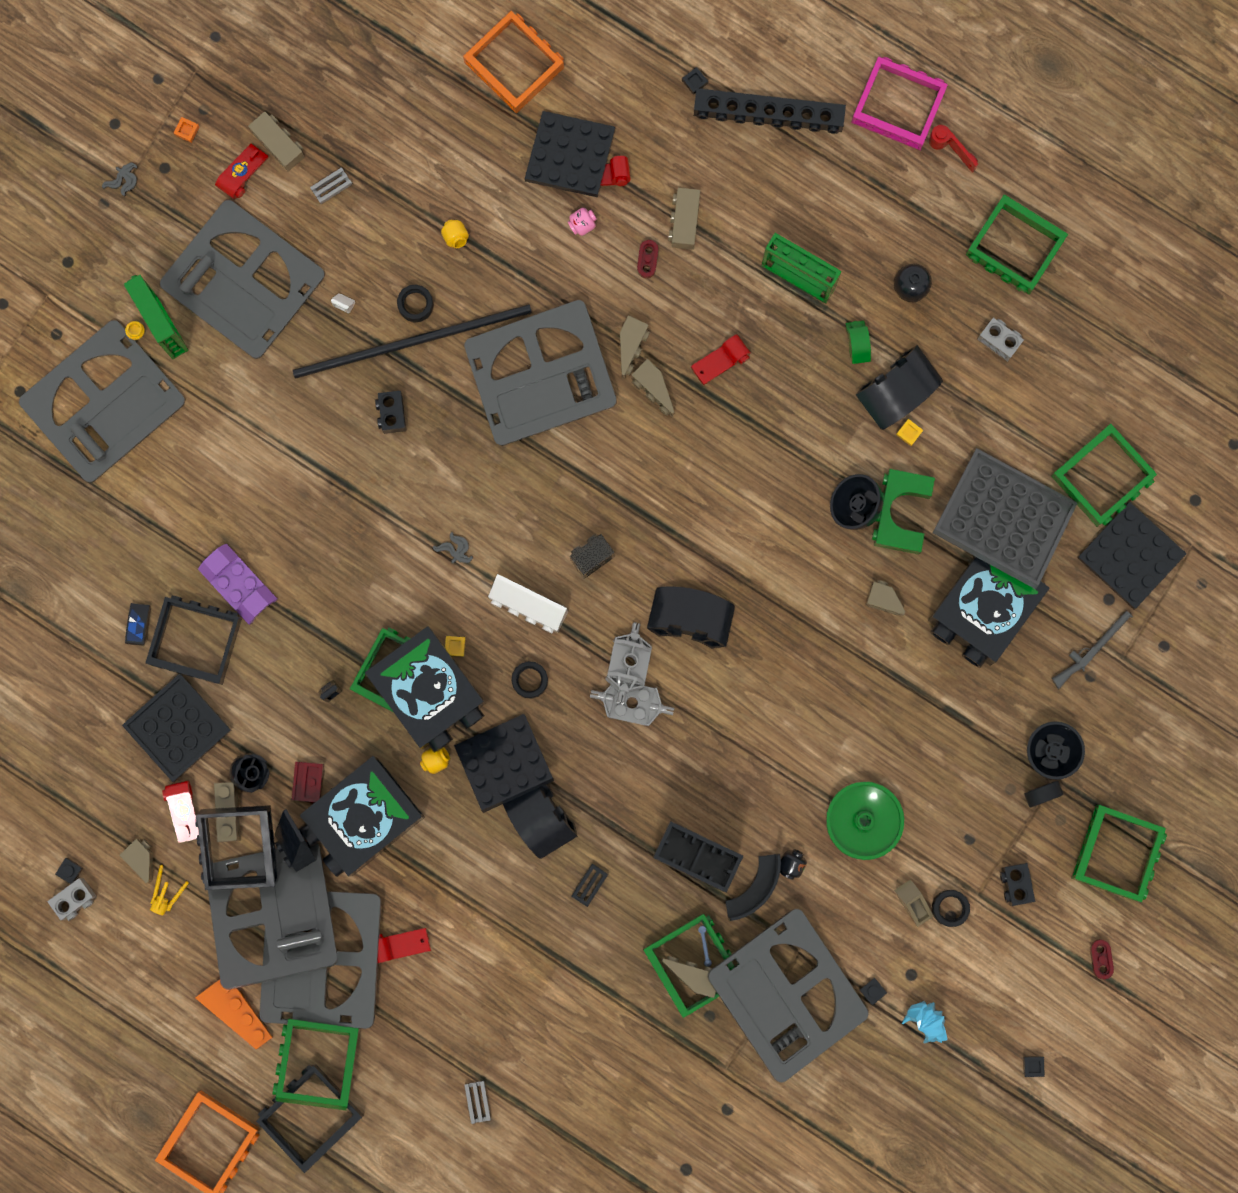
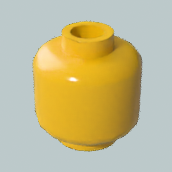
M448 220L441 229V235L449 247L457 249L467 243L469 234L461 221Z
M444 747L435 753L430 748L422 753L420 765L424 771L436 774L448 767L450 756Z

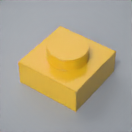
M908 419L896 435L912 446L923 430Z
M446 636L445 648L451 656L464 657L466 638Z

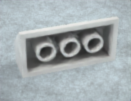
M497 574L488 596L492 600L491 604L499 608L504 606L509 609V613L517 617L519 614L526 617L525 621L533 625L537 622L543 625V630L551 634L553 631L558 633L568 613L567 608Z

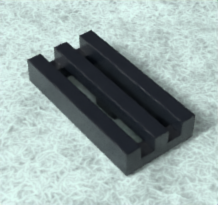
M592 864L571 897L588 907L608 876V873ZM592 870H596V873L587 885L586 889L584 890L582 895L578 897V892L584 885ZM599 874H602V878L588 900H583Z

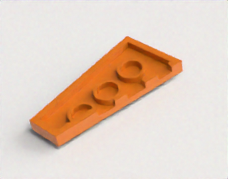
M219 979L195 997L255 1049H258L273 1038L238 988L226 990L222 987Z

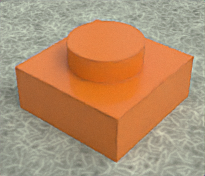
M181 117L173 134L192 143L200 126Z

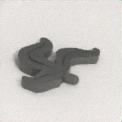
M129 163L122 168L116 167L118 171L116 180L104 182L102 188H120L124 178L126 183L121 188V194L126 196V192L136 187L137 177L131 171L134 168L138 169L137 165Z
M453 532L450 533V539L458 545L457 551L448 542L442 543L438 547L433 546L436 552L449 551L451 556L454 557L451 561L452 564L456 560L470 563L473 559V556L467 557L464 555L469 549L467 540L463 537L454 536Z

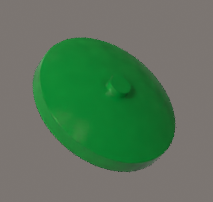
M857 782L841 789L833 797L826 813V828L832 843L842 853L859 860H871L886 855L897 845L904 829V813L896 796L884 786L873 782Z

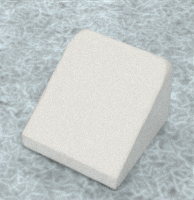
M337 294L331 299V303L334 307L349 314L355 304V300L342 294Z

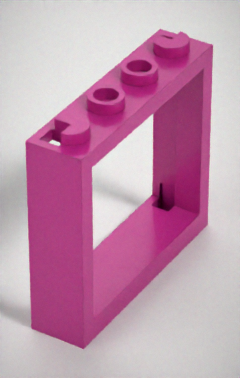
M878 56L851 123L921 151L948 84L942 79L928 77L922 71L916 72L911 70L905 64L899 65L887 57L881 58ZM880 68L939 92L921 136L862 113Z

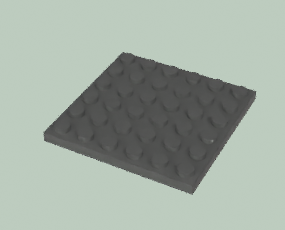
M976 448L932 533L1036 589L1076 508L1077 502Z

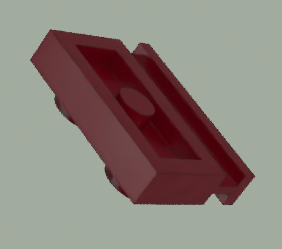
M295 762L291 800L316 802L321 798L324 764Z

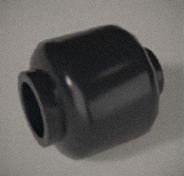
M796 849L786 851L781 858L780 873L792 880L799 878L807 865V861L803 857L804 854Z

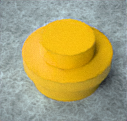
M132 321L127 324L125 332L128 338L138 340L143 337L145 329L140 322Z

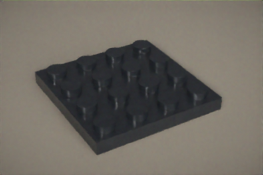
M543 111L524 178L525 182L598 198L616 130L615 127Z
M1129 502L1126 505L1127 507L1115 516L1077 558L1135 610L1187 553Z
M180 673L122 725L172 782L178 780L232 731Z
M525 714L454 745L483 813L554 781Z

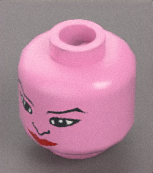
M580 208L569 216L570 221H568V224L575 235L583 236L596 227L594 221L597 218L592 210L587 211L586 208Z

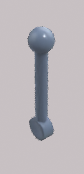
M700 926L698 931L699 933H701L705 955L704 965L706 967H710L712 965L711 960H709L708 949L706 944V928L704 926Z

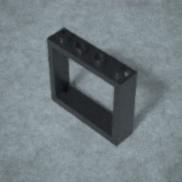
M178 596L165 597L145 664L223 685L242 619L237 617L238 613L229 610L226 613L219 612L220 608L208 605V608L200 607L201 603L190 600L189 603L182 602L183 598ZM172 606L233 622L218 675L157 659Z
M271 805L201 809L198 812L195 827H198L199 831L197 845L201 849L199 864L203 868L201 880H203L205 890L274 887L277 884L278 871ZM259 815L266 875L214 878L208 818Z
M317 1064L312 1067L308 1065L301 1072L303 1076L298 1081L294 1079L286 1086L289 1089L287 1093H295L315 1073L340 1100L341 1090ZM274 1098L272 1100L274 1104L269 1109L267 1106L262 1109L258 1114L260 1118L256 1122L305 1173L364 1114L348 1100L347 1108L353 1116L307 1160L267 1120L285 1102H277Z

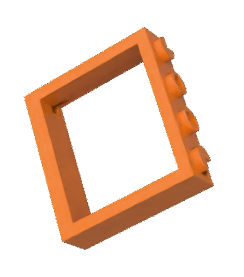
M510 11L463 56L464 63L517 114L564 69V59L558 52L554 53L550 49V44L545 39L541 40L537 36L536 30L531 26L528 27L518 13L515 15ZM511 23L522 31L554 63L517 99L475 58Z
M201 1090L196 1094L155 1161L204 1193H224L228 1187L225 1185L229 1178L233 1179L239 1170L236 1166L240 1161L244 1162L248 1156V1147L250 1144L254 1145L258 1140L260 1128ZM202 1103L249 1132L214 1189L168 1160L169 1155Z

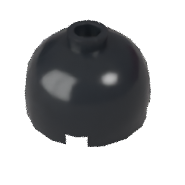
M919 264L903 266L897 272L894 279L895 292H897L902 300L907 302L920 301L928 295L932 286L929 271Z
M251 753L238 756L230 766L229 775L231 782L236 788L245 792L252 793L262 789L267 783L270 774L269 769H267L266 760L260 755Z

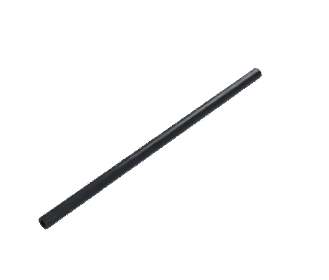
M530 304L300 367L292 370L295 379L524 316L532 313Z

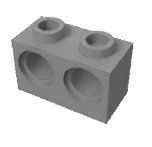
M995 318L989 322L977 339L1007 362L1024 341L1019 332L1011 331L1006 327L1005 322ZM996 329L998 336H992L989 330ZM1005 340L1012 341L1014 347H1007L1005 345Z
M79 878L47 902L61 921L66 919L70 921L78 915L77 911L82 907L86 909L94 903L93 899L97 896L85 879ZM81 889L85 892L83 900H80L77 896L78 891ZM64 901L69 903V910L67 912H64L61 907Z

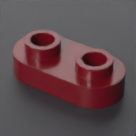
M646 240L640 245L637 272L642 278H651L656 272L658 245L652 240ZM650 248L652 253L648 254L645 250ZM649 267L650 271L645 272L643 268Z
M1096 940L1090 946L1093 972L1100 979H1108L1114 973L1111 947L1104 940ZM1098 946H1101L1103 948V951L1101 953L1097 952ZM1102 965L1106 968L1104 973H1101L1099 970Z

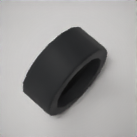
M417 284L409 285L399 293L397 307L402 317L407 321L414 323L422 322L433 311V298L425 287ZM412 293H419L426 299V308L419 314H411L405 309V299Z
M528 661L521 663L515 668L512 673L511 682L518 695L532 699L544 693L548 686V676L540 664ZM526 669H534L541 676V684L534 691H525L519 685V676Z
M1057 780L1028 791L1024 795L1031 808L1063 796L1064 793Z
M945 890L934 898L932 913L940 924L947 927H957L968 919L970 903L961 892ZM954 897L961 902L962 913L957 919L948 920L941 915L940 904L945 898Z

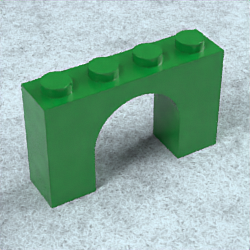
M889 469L888 474L884 473L882 485H885L884 492H882L884 504L879 518L875 521L878 522V527L873 530L872 540L875 541L874 546L918 555L921 553L925 533L898 527L891 518L890 507L896 498L904 495L930 499L933 492L934 477Z

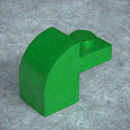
M854 321L845 323L852 364L871 362L870 336L865 322Z

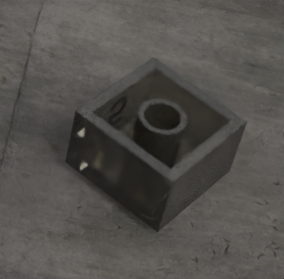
M602 534L591 536L585 546L581 547L579 545L571 551L570 560L583 579L615 558V552Z

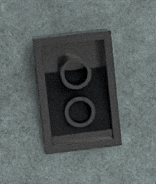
M285 809L282 812L274 834L277 839L275 845L280 853L284 851L286 857L283 859L289 868L293 867L298 872L315 862L316 859L289 812Z

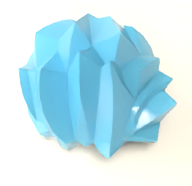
M922 1001L908 1009L902 1024L908 1021L916 1022L918 1030L925 1034L923 1043L935 1041L942 1043V1041L948 1040L944 1027L945 1016H942L943 1011L935 1010L934 1002L926 1004L925 1001Z

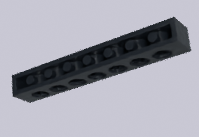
M696 88L693 116H697L699 119L716 118L717 121L722 122L734 120V122L740 124L753 122L754 125L758 126L771 124V126L776 128L789 126L794 130L807 128L812 132L824 130L831 134H838L842 132L844 127L846 105ZM711 103H715L718 105V107L716 109H711L708 105ZM729 105H734L737 109L735 111H730L727 109V107ZM752 107L755 109V112L748 113L746 108ZM771 109L774 114L767 115L764 111ZM789 111L793 116L785 117L783 113ZM807 113L811 118L804 119L802 114ZM826 115L830 120L822 121L820 117Z

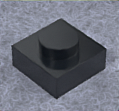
M697 67L682 78V82L693 95L696 93V88L702 89L708 84V80Z
M65 858L55 875L72 884L76 881L83 867Z
M875 978L859 989L871 1005H874L887 994Z
M1043 1056L1023 1057L1024 1077H1045Z

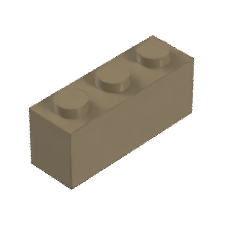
M263 112L248 127L251 133L289 172L305 158L302 152L304 149L297 141L294 143L290 139L291 135L285 128L281 129L277 125L279 122L272 114L269 116L266 112Z
M678 188L677 194L673 193L672 205H676L675 212H671L670 223H674L673 230H669L668 241H672V248L694 250L700 190Z
M232 782L214 783L215 808L239 807L238 788ZM239 816L216 817L217 842L241 841Z

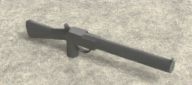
M1125 611L1091 649L1084 648L1089 651L1083 657L1079 654L1084 649L1079 653L1073 650L1069 654V657L1076 663L1051 678L1058 690L1072 674L1080 669L1084 672L1085 666L1124 623L1130 617H1133L1128 611Z

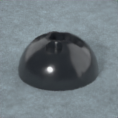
M855 474L845 478L837 485L830 500L832 518L839 526L849 530H860L869 527L879 518L883 509L884 500L881 488L876 481L864 474Z
M1048 722L1039 726L1031 734L1027 743V757L1033 769L1041 776L1056 780L1064 779L1073 775L1081 767L1085 757V745L1081 735L1072 726L1063 722Z

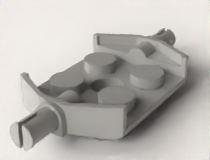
M632 623L630 634L615 637L613 640L614 644L605 680L618 690L616 702L618 704H625L628 692L640 690L645 685L652 647L638 634L640 629L639 623ZM626 657L633 658L635 665L629 666L625 661Z
M612 685L605 692L591 690L590 698L599 699L603 702L608 718L650 726L659 714L664 713L673 716L674 713L671 712L674 711L673 707L661 704L657 688L644 686L640 690L628 692L625 704L616 703L619 692ZM629 698L637 700L638 705L636 708L631 709L627 706L626 702Z

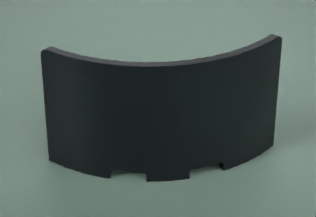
M918 345L902 353L890 366L891 370L885 375L881 373L863 385L856 393L857 398L881 430L888 428L912 412L934 393L943 382Z
M674 586L658 587L655 591L647 629L659 637L689 635L692 636L691 640L702 643L711 649L726 647L735 605L719 596L697 589Z
M549 783L503 804L517 833L539 859L578 837L575 823L560 805L556 807L552 797H554Z
M780 854L758 857V871L752 885L740 896L725 901L729 921L738 920L754 913L770 898L780 875Z

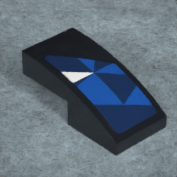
M130 604L125 644L145 646L148 632L147 624L151 610L150 605Z

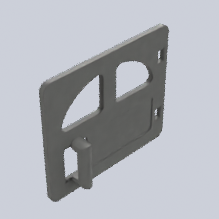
M225 200L162 277L160 286L165 292L252 358L259 359L325 277V273L321 267L231 200ZM239 233L258 238L260 245L242 267H238L211 247V241L224 234ZM273 252L280 255L289 272L290 292L286 299H280L253 278L256 271ZM197 260H200L181 284L180 282L183 279V277L187 274V272L191 269ZM209 268L215 270V276L199 295H195L192 290ZM307 284L310 288L305 293V295L302 296V294L299 292L304 287V285ZM270 329L274 334L266 341L263 337Z
M581 300L567 303L469 338L464 344L494 440L500 446L613 408L617 403L587 307ZM547 328L564 330L578 337L584 346L579 352L545 362L536 333L539 329ZM515 338H523L531 362V368L499 380H493L491 375L492 367L499 353ZM480 359L483 368L477 371L474 360ZM586 367L590 368L598 395L593 397L584 369ZM572 372L575 375L583 400L578 403L574 400L567 375ZM498 413L501 423L495 425L492 414Z
M113 320L108 322L24 393L19 399V404L86 482L92 483L182 408L185 404V398L137 342L128 338L123 326L118 321ZM125 337L132 344L128 349L121 343ZM115 355L131 360V367L104 390H100L82 369V365L85 362L101 356ZM66 378H72L89 397L90 401L67 422L57 426L53 418L55 396ZM162 381L170 387L166 392L159 386ZM88 426H92L107 443L109 448L106 451L102 450L85 429ZM75 437L95 458L93 462H89L73 443Z
M306 842L316 861L298 872L293 867L289 868L283 859L286 857L284 851L280 853L278 848L275 849L278 882L274 887H259L262 908L259 911L229 917L227 916V908L234 889L208 890L220 982L224 989L231 990L332 967L337 963V949L321 850L318 843L315 846H311ZM263 852L213 863L214 878L244 877L250 872H256L257 876L266 875ZM239 863L238 869L228 870V865ZM264 925L270 958L269 963L261 966L243 958L235 949L230 939L231 933ZM314 929L316 930V931H312V932H308V933H304V934H299V935H295V936L286 937L287 935H292V934H296V933H300V932H305V931H309V930H314ZM313 943L319 945L318 953L288 958L287 949Z
M327 892L330 912L334 907L344 910L357 925L363 942L361 952L337 951L338 961L335 965L358 966L362 970L359 983L352 995L343 1004L334 1009L326 1007L328 968L262 982L259 1016L263 1022L287 1024L288 1019H282L283 1012H293L292 1018L294 1020L364 1029L373 1026L375 1021L381 898L379 895ZM266 931L264 935L263 966L267 965L270 961ZM300 932L292 935H287L286 937L304 934L308 932ZM313 943L287 949L288 958L318 953L319 945ZM341 1015L352 1016V1023L341 1022Z
M799 909L789 911L708 973L709 982L777 1082L787 1081L868 1018L867 1008L804 913ZM783 923L786 929L777 934L774 929ZM777 944H790L799 947L813 956L817 961V965L795 983L790 984L770 954V948ZM736 959L738 965L729 970L726 965ZM827 978L832 985L835 1008L829 1028L826 1031H822L801 1001V996ZM793 1023L796 1024V1026H794L792 1029H790L788 1032H786L784 1035L778 1038L775 1042H773L772 1044L770 1043V1041L774 1037H776L790 1025H792ZM804 1037L807 1041L806 1045L785 1061H782L778 1054L798 1038Z

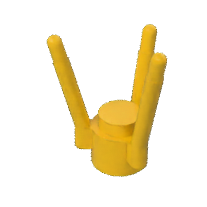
M163 865L159 866L153 898L150 902L152 904L150 910L159 915H164L166 911L170 912L173 904L189 884L186 881L168 903V899L164 895L169 883L165 882L161 894L158 896Z

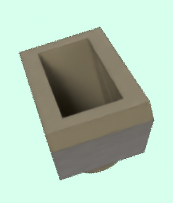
M881 580L873 582L865 606L897 616H904L905 610L893 588L888 586L889 583Z
M135 839L119 856L145 883H150L153 881V852L150 850L152 846L145 839Z
M911 880L894 890L917 927L934 917L922 893Z

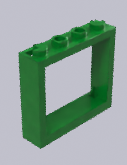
M1004 194L968 249L966 256L973 260V263L983 265L987 272L999 275L1003 282L1015 285L1019 292L1023 291L1030 295L1068 236V233ZM1001 209L1056 242L1031 282L976 249Z
M774 233L766 246L761 265L763 268L827 304L836 289L842 272L777 233ZM768 260L773 263L772 267L766 265ZM827 277L831 278L830 283L826 281ZM822 293L826 294L825 298L820 297Z
M141 275L132 276V279L123 285L157 343L172 359L189 351L153 289Z
M1110 424L1052 474L1051 477L1073 501L1077 502V506L1098 527L1101 524L1105 526L1113 519L1111 515L1115 511L1119 514L1127 507L1125 503L1129 499L1135 500L1141 494L1139 492L1140 489L1143 487L1147 489L1155 482L1153 478L1157 474L1116 428ZM1110 435L1142 470L1146 477L1100 516L1064 474Z
M388 627L387 630L381 629L350 690L392 711L384 698L361 687L366 677L365 672L371 668L386 638L400 645L411 639L407 636L404 639L397 636L399 632Z
M1096 805L1071 879L1136 902H1142L1147 898L1149 889H1147L1148 882L1152 881L1155 870H1153L1154 864L1158 863L1161 856L1159 849L1161 844L1165 843L1167 837L1165 833L1166 828L1102 805ZM1105 814L1156 832L1136 894L1084 876Z
M704 913L643 949L683 1018L715 1000L719 995L715 992L714 998L706 996L686 1008L653 950L702 922L722 958L725 960L732 955L729 949L725 951L722 943L725 941L719 932L715 934L712 928L715 924L710 916L705 917ZM732 961L727 964L729 970L735 967Z
M288 1019L287 1025L283 1024L281 1035L285 1037L284 1044H280L278 1056H282L281 1064L277 1063L275 1075H278L279 1079L278 1083H274L272 1095H276L275 1101L346 1111L359 1028ZM293 1028L349 1036L340 1100L283 1092Z

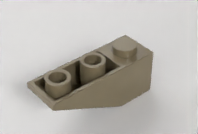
M629 315L620 331L622 379H625L626 375L630 376L634 368L632 362L634 358H639L642 351L640 346L643 341H647L650 335L648 324Z
M647 359L631 375L632 384L638 390L642 388L647 393L645 396L652 403L656 402L664 415L667 416L669 414L673 417L674 409L662 373Z
M667 956V959H662V963L694 993L714 998L716 991L708 980V973L713 968L705 967V970L697 968L698 964L688 961L686 965L678 963L679 959Z

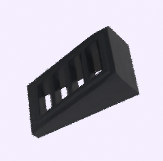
M332 680L319 690V696L323 701L329 702L339 695L342 690Z

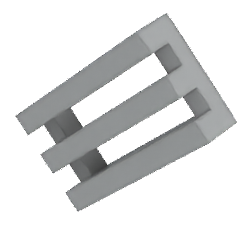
M341 167L310 188L320 204L351 186L352 182ZM334 180L333 182H331V183L328 184L327 186L323 187L324 185H326V184L329 183L330 181ZM343 180L346 181L345 183H343L342 185H340V186L337 187L336 189L332 190V191L329 192L328 194L324 195L323 197H320L321 194H323V193H325L326 191L330 190L331 188H333L334 186H336L337 184H339V183L342 182Z
M484 1081L465 1084L471 1124L490 1121L491 1117ZM477 1086H481L486 1117H482ZM469 1087H473L478 1118L474 1116Z

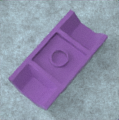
M227 544L217 548L198 568L249 625L267 606L278 600Z

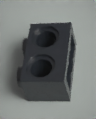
M401 391L378 393V399H375L376 410H380V417L377 418L378 428L382 429L384 434L407 431ZM388 399L394 400V404L391 407H385L384 403ZM389 418L396 419V423L393 426L386 424Z
M1028 863L1002 867L1000 879L1002 884L1005 883L1006 891H1004L1005 902H1009V906L1035 902ZM1012 870H1017L1019 873V878L1016 881L1010 878ZM1017 889L1023 892V897L1020 900L1014 897V892Z

